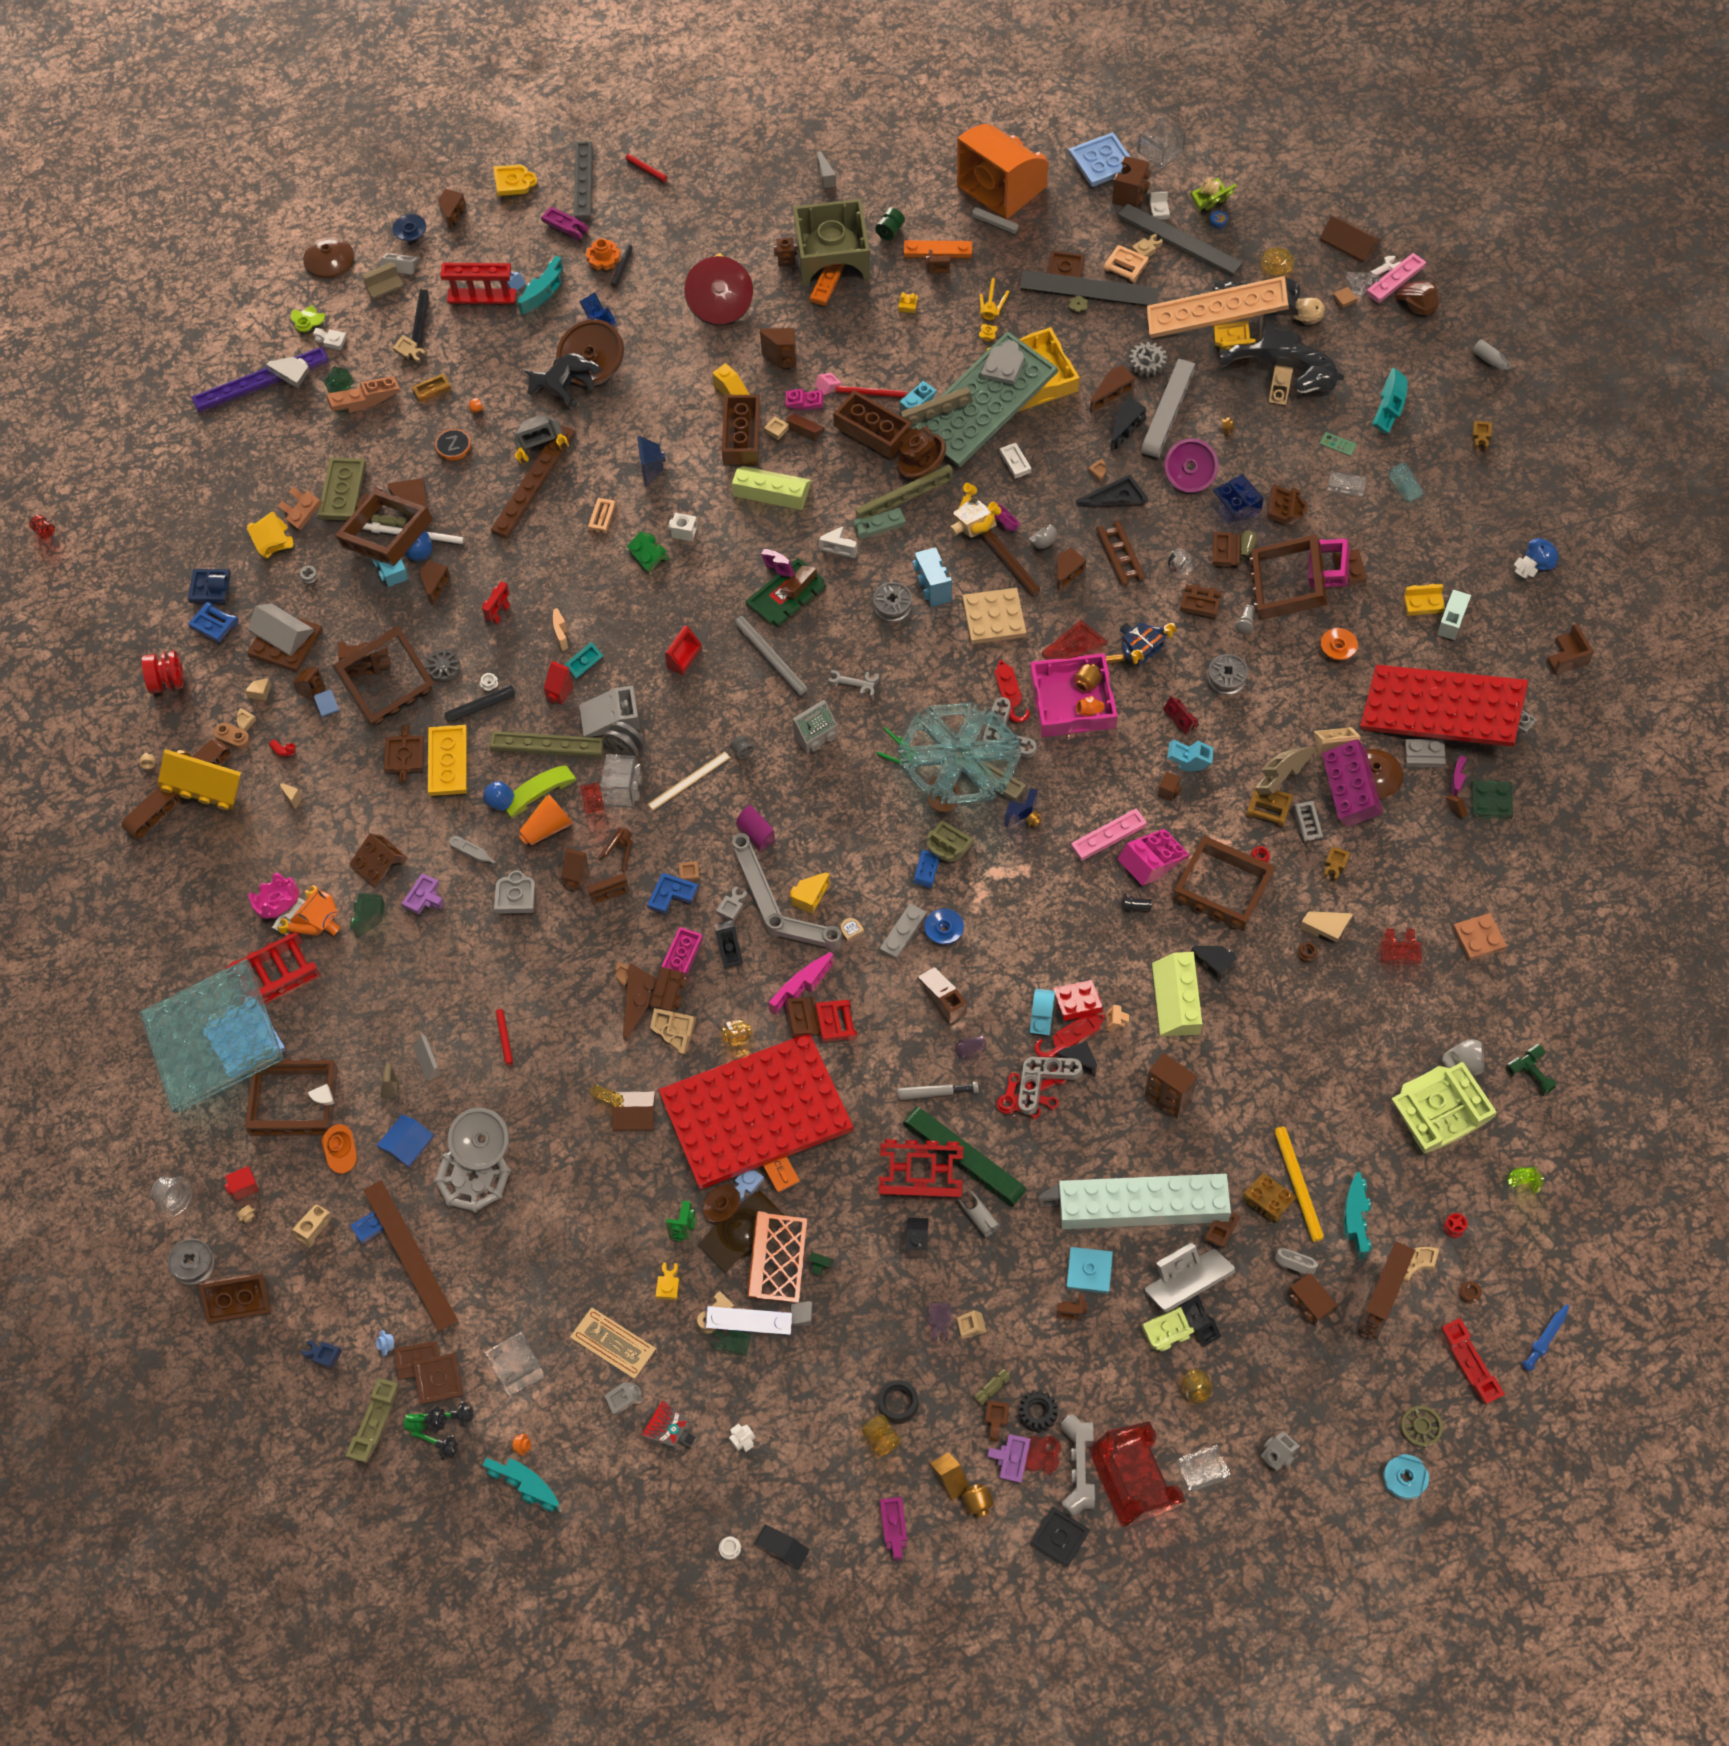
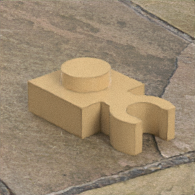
M1153 234L1150 240L1144 238L1133 245L1132 251L1150 257L1156 253V248L1162 246L1163 240L1156 241L1157 235Z
M404 335L400 337L393 347L396 353L406 359L412 356L416 363L421 362L417 355L422 354L426 356L423 349L417 348L416 342Z

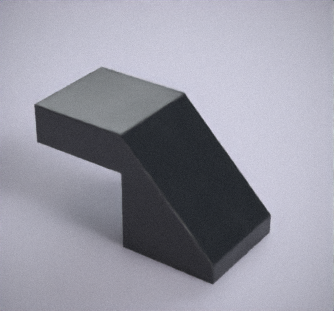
M1198 1295L1179 1305L1189 1327H1193L1195 1331L1193 1334L1201 1346L1205 1347L1221 1337L1215 1320L1206 1314Z
M766 1524L754 1543L770 1556L779 1557L798 1570L810 1551L796 1539Z

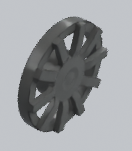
M447 649L435 651L427 657L425 664L429 676L436 681H447L454 678L461 667L456 653ZM457 663V667L451 666V664ZM436 667L433 671H429V668ZM450 669L454 670L452 674L449 673ZM435 672H438V673H439L438 676H435V675H433V674H434Z

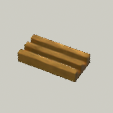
M443 373L412 386V390L418 401L422 402L451 390V385Z

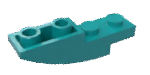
M555 255L540 278H533L527 284L525 292L518 298L517 302L520 314H525L537 308L559 288L562 283L560 274L563 270L561 257Z
M1395 368L1391 369L1380 395L1382 402L1372 423V426L1384 435L1390 432L1395 418L1400 417L1407 395V377Z
M1356 1172L1346 1197L1343 1218L1345 1240H1354L1358 1260L1367 1259L1369 1251L1372 1250L1370 1238H1367L1365 1233L1367 1231L1365 1218H1367L1368 1212L1371 1211V1202L1369 1198H1366L1367 1184L1366 1180L1362 1179L1361 1172Z
M486 1457L482 1466L487 1476L496 1480L500 1477L506 1480V1484L514 1488L519 1486L518 1492L522 1496L521 1499L526 1503L533 1504L536 1502L547 1512L553 1513V1511L560 1513L561 1506L554 1493L532 1470L509 1458L505 1466Z

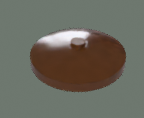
M596 319L585 320L572 326L562 336L557 347L556 359L563 357L567 353H575L588 361L596 363L603 369L602 372L596 375L589 371L596 386L610 379L619 369L624 357L623 340L611 324ZM573 377L571 383L586 387L584 381Z

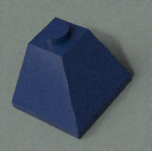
M637 436L644 486L646 487L664 470L663 462H666L665 452H661L660 444L642 436Z

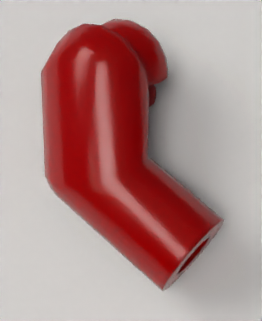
M276 739L269 743V747L280 757L292 756L296 752V746L293 743L281 746Z

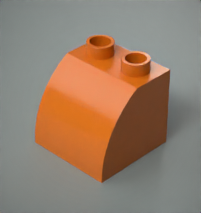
M982 124L969 129L957 138V186L1002 218L1009 219L1047 187L1049 168L1047 159L1041 153H1034L1026 148L1016 136H1009L991 124Z

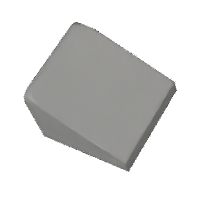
M811 1301L791 1304V1326H812L813 1304Z

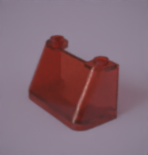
M1150 1421L1109 1430L1091 1447L1092 1460L1118 1520L1125 1527L1177 1508L1186 1502L1182 1490L1177 1485L1167 1486L1155 1460L1151 1447L1154 1446L1157 1435Z

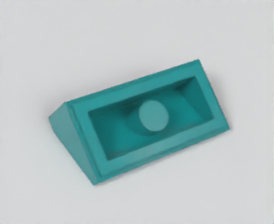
M590 642L568 660L564 666L568 667L570 675L577 679L601 659L603 655L593 642Z

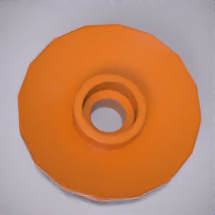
M1334 628L1324 633L1320 646L1328 657L1334 660H1345L1356 653L1358 641L1352 632L1343 628Z

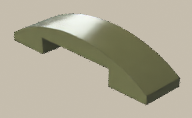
M382 1378L377 1379L370 1396V1405L356 1437L353 1436L345 1455L346 1458L367 1463L389 1419L396 1398L398 1383Z

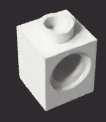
M675 513L674 518L669 522L672 538L693 542L698 528L696 517Z

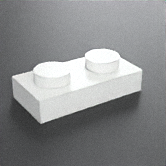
M1016 443L1000 448V455L1015 479L1031 473V467Z

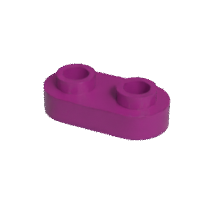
M997 503L1001 508V513L997 516L995 515V519L1000 520L1003 523V528L1007 531H1016L1020 526L1019 521L1005 507Z

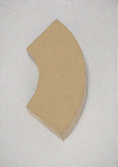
M1414 1248L1416 1251L1403 1282L1408 1283L1411 1276L1417 1271L1434 1270L1439 1252L1438 1248Z

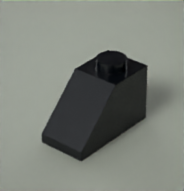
M729 920L713 924L723 967L742 964L743 960L733 921Z
M1193 946L1191 952H1194L1195 962L1218 982L1223 980L1236 967V955L1223 946Z
M908 1217L906 1258L927 1259L929 1218Z

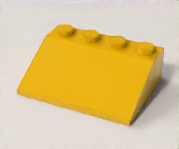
M167 749L164 750L158 778V787L166 793H179L181 797L191 799L192 797L206 805L210 803L215 804L222 810L234 809L240 791L241 772Z

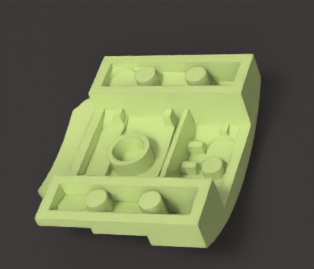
M1463 1062L1451 1068L1436 1067L1428 1073L1403 1084L1401 1094L1391 1099L1424 1154L1442 1148L1468 1135L1493 1119L1497 1113Z

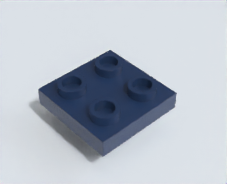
M193 569L188 595L189 603H226L231 576L230 570Z

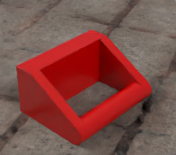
M686 625L665 652L667 668L680 675H684L702 649L700 641Z

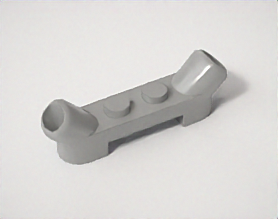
M1073 1414L1068 1415L1060 1425L1061 1430L1075 1443V1448H1071V1461H1075V1470L1071 1471L1072 1483H1076V1489L1062 1502L1063 1510L1070 1517H1076L1083 1509H1095V1484H1086L1085 1447H1093V1422L1082 1423Z

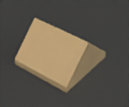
M1352 727L1314 731L1319 758L1323 757V752L1356 739L1361 740L1360 735Z

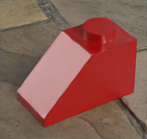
M552 661L544 684V692L550 702L562 705L572 691L573 684L569 668Z

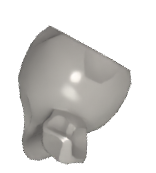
M1475 1039L1461 1042L1443 1055V1064L1446 1068H1451L1463 1062L1472 1076L1482 1074L1484 1072V1049L1482 1042Z

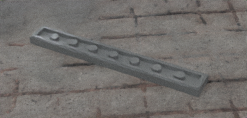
M1127 204L1118 214L1119 219L1150 235L1156 234L1158 239H1162L1171 246L1232 277L1242 267V261L1130 204Z
M1022 270L1020 288L1145 305L1157 304L1159 288L1029 270Z

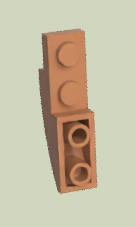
M391 376L360 382V388L326 394V399L332 411L347 409L351 413L376 405L399 392L400 388L395 377Z

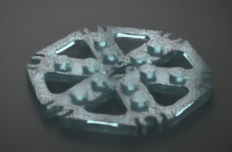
M973 703L929 706V708L926 707L924 710L926 716L921 715L919 712L917 713V718L914 715L898 748V757H905L900 759L901 769L928 798L932 792V800L939 795L942 797L941 803H944L946 798H948L946 804L991 801V798L995 799L996 793L994 791H998L1000 794H1003V790L1006 791L1021 758V749L1014 748L1019 747L1020 742L1018 737L991 709L987 714V707L983 711H978L977 703L973 706V709H971ZM956 714L965 716L957 735L940 718L941 716ZM987 724L992 725L1004 738L977 741L983 726ZM918 730H924L938 744L910 746ZM959 750V751H961V753H963V754H962V755H959V754L957 753V751ZM1004 759L1008 761L1009 765L1004 776L999 779L982 761ZM943 765L932 785L925 783L915 772V768L919 766ZM962 771L980 789L979 793L956 795L953 792Z

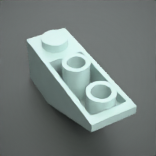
M1456 590L1452 591L1437 635L1452 640L1456 639L1471 595Z

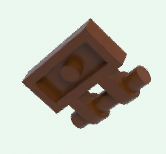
M1186 584L1180 611L1216 618L1222 591L1215 590L1212 587L1210 589L1199 587L1197 584Z

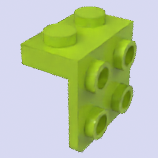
M1218 177L1213 181L1220 182V187L1213 196L1210 197L1209 194H1202V187L1192 191L1189 195L1199 212L1204 209L1208 211L1216 203L1219 202L1221 204L1229 199L1228 197L1235 193L1234 189L1237 187V184L1235 183L1225 189Z

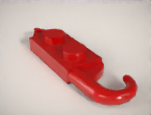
M1000 659L997 669L994 670L1000 695L1010 701L1011 712L1009 719L1016 723H1022L1029 718V709H1026V714L1023 717L1015 715L1013 708L1018 707L1022 703L1021 692L1013 667H1009Z
M1105 1014L1081 1017L1056 1032L1053 1036L1055 1048L1049 1052H1042L1040 1050V1044L1043 1040L1039 1039L1034 1049L1037 1056L1055 1058L1060 1050L1082 1043L1100 1032V1026L1105 1019Z

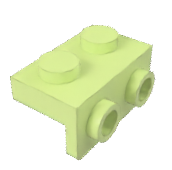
M1176 1307L1141 1325L1151 1348L1160 1352L1169 1349L1171 1343L1177 1340L1178 1342L1190 1338L1189 1334L1195 1332L1193 1327H1189L1181 1307Z

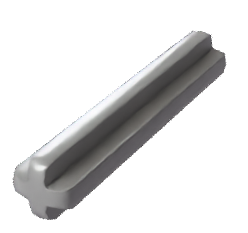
M975 207L972 211L974 218L1013 234H1016L1019 229L1018 224Z

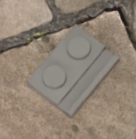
M1405 740L1406 767L1445 768L1444 740Z

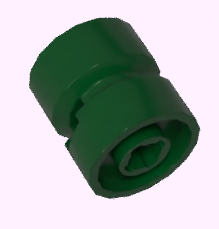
M888 208L881 217L882 219L876 224L875 231L879 237L890 241L893 240L905 222V217L898 209Z

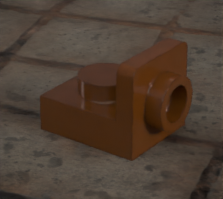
M929 250V256H926V267H929L930 274L950 273V256H933L932 250Z
M1080 1294L1079 1305H1075L1070 1301L1058 1303L1056 1318L1082 1321V1314H1087L1088 1301H1084V1294Z

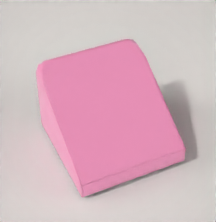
M832 373L820 374L815 382V386L822 390L824 395L829 394L837 388V385L841 386L842 384Z

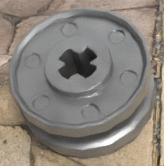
M889 582L881 585L875 591L873 598L874 612L881 621L899 623L909 617L912 611V595L905 585L898 582Z
M1223 654L1217 656L1209 666L1207 676L1209 687L1215 693L1222 696H1233L1240 693L1246 684L1248 675L1247 665L1236 655Z
M619 721L614 722L610 727V731H607L603 736L605 744L615 754L630 761L635 760L639 755V751H642L646 745L644 738L637 730Z
M194 1238L177 1243L168 1256V1268L171 1274L179 1283L189 1287L198 1286L199 1283L206 1282L213 1275L216 1267V1259L208 1245L202 1240Z

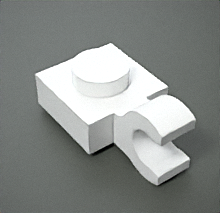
M315 328L313 335H316L315 341L323 342L324 347L340 351L347 338L346 333L330 329L326 333L322 329Z

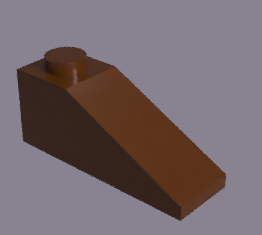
M1123 365L1113 368L1108 372L1090 400L1091 413L1134 389L1135 377Z

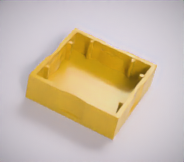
M1051 327L1019 339L1058 367L1059 371L1019 411L1079 391L1080 378L1070 360L1063 353L1061 344Z

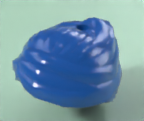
M425 530L405 553L413 561L420 562L428 559L431 555L432 541Z
M1541 538L1532 539L1528 543L1526 556L1537 562L1536 569L1551 570L1556 567L1558 552L1552 543Z

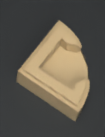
M240 708L237 713V724L240 729L247 731L256 721V718Z

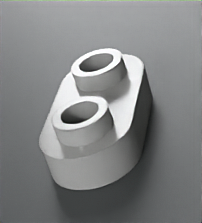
M1286 1248L1278 1249L1275 1256L1278 1265L1283 1268L1293 1269L1304 1276L1308 1273L1312 1275L1316 1273L1318 1263L1308 1256Z

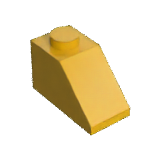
M726 363L712 373L714 387L723 395H750L738 374Z
M825 872L800 880L798 885L794 886L790 892L792 906L813 914L830 884V874Z

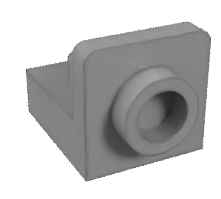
M623 1382L605 1395L614 1415L620 1414L633 1404H641L643 1402L641 1390L634 1383Z

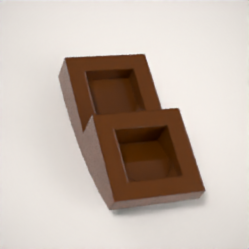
M1231 1212L1229 1222L1213 1221L1205 1240L1225 1248L1236 1228L1240 1215Z

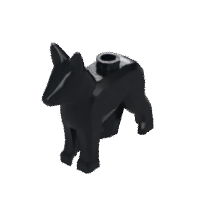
M567 353L563 357L557 358L547 372H533L524 369V372L529 376L528 394L533 395L540 389H545L550 394L563 399V402L572 410L577 403L569 395L567 388L572 382L573 377L584 381L586 388L591 391L595 387V383L589 371L596 375L602 372L603 369L596 363L588 361L578 354Z

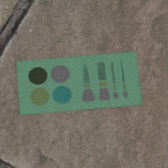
M1325 432L1320 441V444L1348 455L1353 453L1357 445L1328 432Z

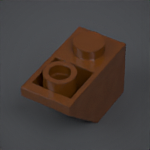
M445 188L438 199V203L448 228L452 229L454 224L458 222L462 211L465 210L466 201L463 193Z
M317 667L304 669L293 682L296 692L313 702H316L314 695L322 693L326 689Z

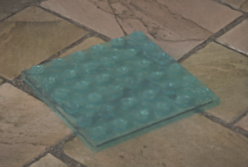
M247 959L140 1011L173 1113H177L284 1060L251 964Z

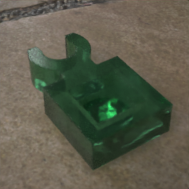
M729 1330V1335L725 1336L721 1331L714 1332V1337L721 1338L719 1343L712 1342L714 1349L726 1347V1353L748 1355L751 1333Z

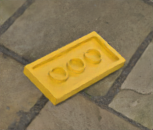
M467 726L429 727L428 795L467 794Z

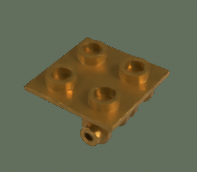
M1263 1173L1243 1193L1242 1198L1245 1199V1203H1248L1253 1208L1255 1207L1256 1211L1261 1207L1260 1214L1265 1212L1264 1216L1270 1219L1271 1222L1275 1221L1277 1223L1281 1218V1214L1297 1199V1196Z

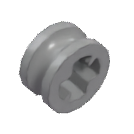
M305 566L300 570L301 580L304 583H313L317 579L314 567Z

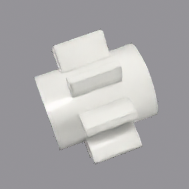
M1525 556L1524 559L1518 558L1514 564L1517 567L1515 572L1525 579L1528 576L1534 577L1538 571L1535 568L1537 562L1528 556Z
M737 1424L730 1429L732 1435L729 1437V1440L737 1451L744 1449L747 1452L754 1446L752 1440L756 1437L747 1425L741 1427Z

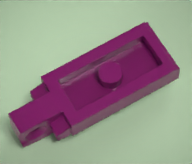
M902 1497L880 1499L885 1545L887 1550H893L894 1561H903L901 1548H907V1535Z

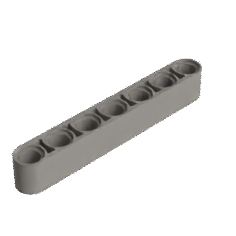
M1178 359L1143 442L1142 454L1156 458L1160 457L1193 377L1196 363Z

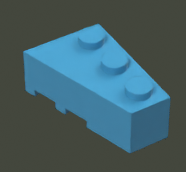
M936 548L914 553L915 560L912 561L914 571H918L919 585L924 587L923 595L925 600L929 601L931 607L951 602L952 579L951 577H946L947 569L942 567V559Z

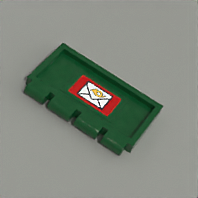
M799 558L791 563L794 574L802 566H808ZM817 574V577L793 600L780 591L791 577L776 575L745 602L747 607L770 626L774 624L779 627L788 620V617L793 616L799 611L801 606H805L811 601L814 595L817 596L822 592L826 585L824 584V579Z

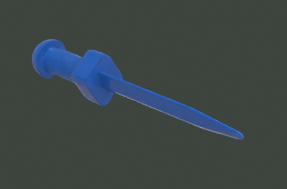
M1568 1304L1554 1315L1540 1339L1533 1343L1531 1347L1532 1353L1527 1361H1523V1368L1525 1370L1533 1371L1539 1357H1544L1547 1353L1548 1345L1565 1321L1569 1309Z

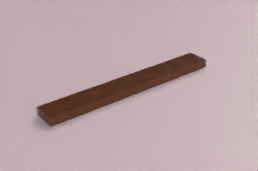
M380 1180L363 1189L439 1332L441 1333L459 1323L383 1181Z

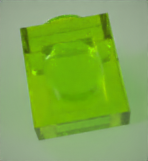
M1536 1166L1515 1168L1508 1178L1510 1187L1531 1183L1534 1193H1539L1544 1184L1543 1176L1541 1173H1538Z

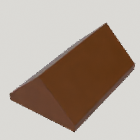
M1336 216L1330 217L1320 237V241L1363 263L1382 240Z
M263 1273L198 1284L207 1323L271 1312L269 1282Z

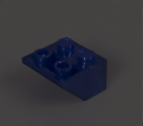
M1244 474L1213 489L1214 494L1234 517L1248 519L1262 511L1264 498Z

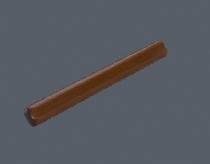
M991 529L982 533V537L1031 595L1035 596L1038 594L1040 587Z

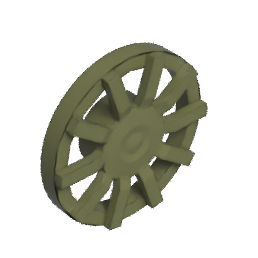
M1415 1406L1404 1414L1401 1421V1429L1405 1439L1414 1446L1429 1447L1440 1439L1443 1432V1423L1440 1416L1433 1409L1426 1406ZM1415 1411L1417 1419L1415 1420L1409 1414ZM1419 1411H1426L1424 1417H1420ZM1430 1413L1435 1418L1429 1420L1427 1416ZM1406 1418L1413 1422V1424H1405ZM1437 1421L1439 1427H1432L1431 1424ZM1406 1428H1413V1430L1407 1433ZM1430 1430H1432V1431H1438L1437 1437L1434 1436V1435L1430 1432ZM1414 1433L1417 1434L1415 1440L1410 1437ZM1426 1435L1430 1436L1433 1440L1428 1442ZM1420 1436L1423 1437L1424 1443L1418 1442Z

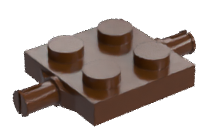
M407 724L401 726V735L385 738L384 771L385 773H399V783L402 784L403 782L407 783V773L423 772L424 736L410 735V726Z

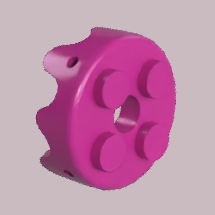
M274 873L272 882L260 884L258 895L255 893L248 894L252 908L259 917L278 918L297 903L300 892L291 877L287 880L281 874Z

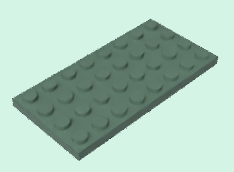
M1007 331L941 395L944 396L968 387L973 402L931 419L912 425V429L917 428L919 430L923 429L921 426H925L933 434L941 436L946 443L945 457L960 468L1059 372L1058 367ZM1007 341H1015L1025 359L1015 385L982 378L981 376L991 350L994 347L1002 346Z

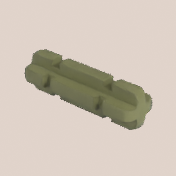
M374 514L371 522L392 527L398 525V527L404 528L407 524L406 517L399 516L397 518V516L382 515L380 517V515Z
M1003 1369L997 1374V1377H993L983 1387L982 1391L979 1390L975 1394L974 1399L976 1402L983 1405L988 1397H992L1003 1384L1010 1380L1011 1376Z

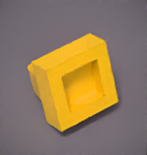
M902 292L898 312L915 313L918 295L914 293L908 295Z

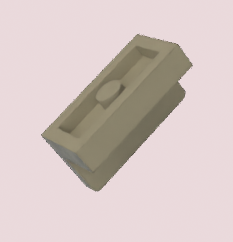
M394 262L362 274L365 287L373 299L404 287Z

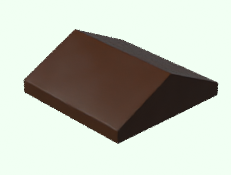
M614 1092L612 1130L654 1131L655 1092Z

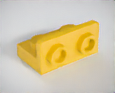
M1443 584L1406 587L1403 598L1407 616L1444 613Z

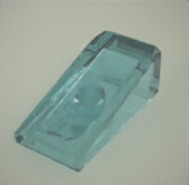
M1406 462L1390 469L1389 478L1408 502L1424 495Z

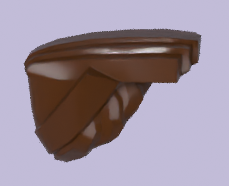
M1413 281L1402 285L1396 294V300H1405L1409 309L1416 315H1429L1431 312L1436 311L1439 306V296L1434 282Z

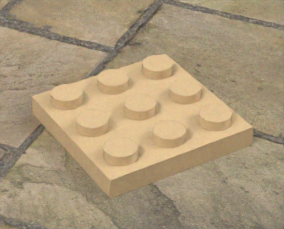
M1017 588L962 595L971 644L1026 637Z

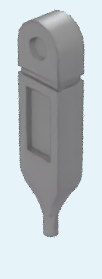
M459 836L450 838L451 848L481 863H496L484 849Z

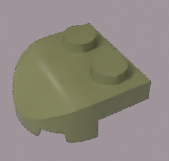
M943 820L940 821L933 831L930 830L927 837L928 850L938 858L949 862L960 860L974 843L973 838Z

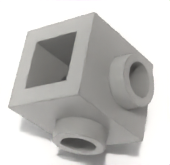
M1283 1431L1275 1438L1271 1437L1263 1447L1266 1450L1261 1457L1265 1459L1270 1467L1278 1471L1283 1466L1288 1468L1295 1460L1293 1455L1300 1446Z

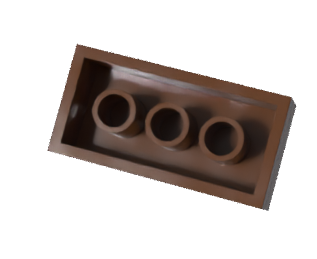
M855 390L833 413L835 428L890 459L900 450V446L902 447L903 443L901 441L903 437L912 430V423Z
M724 395L721 451L723 465H759L760 395Z

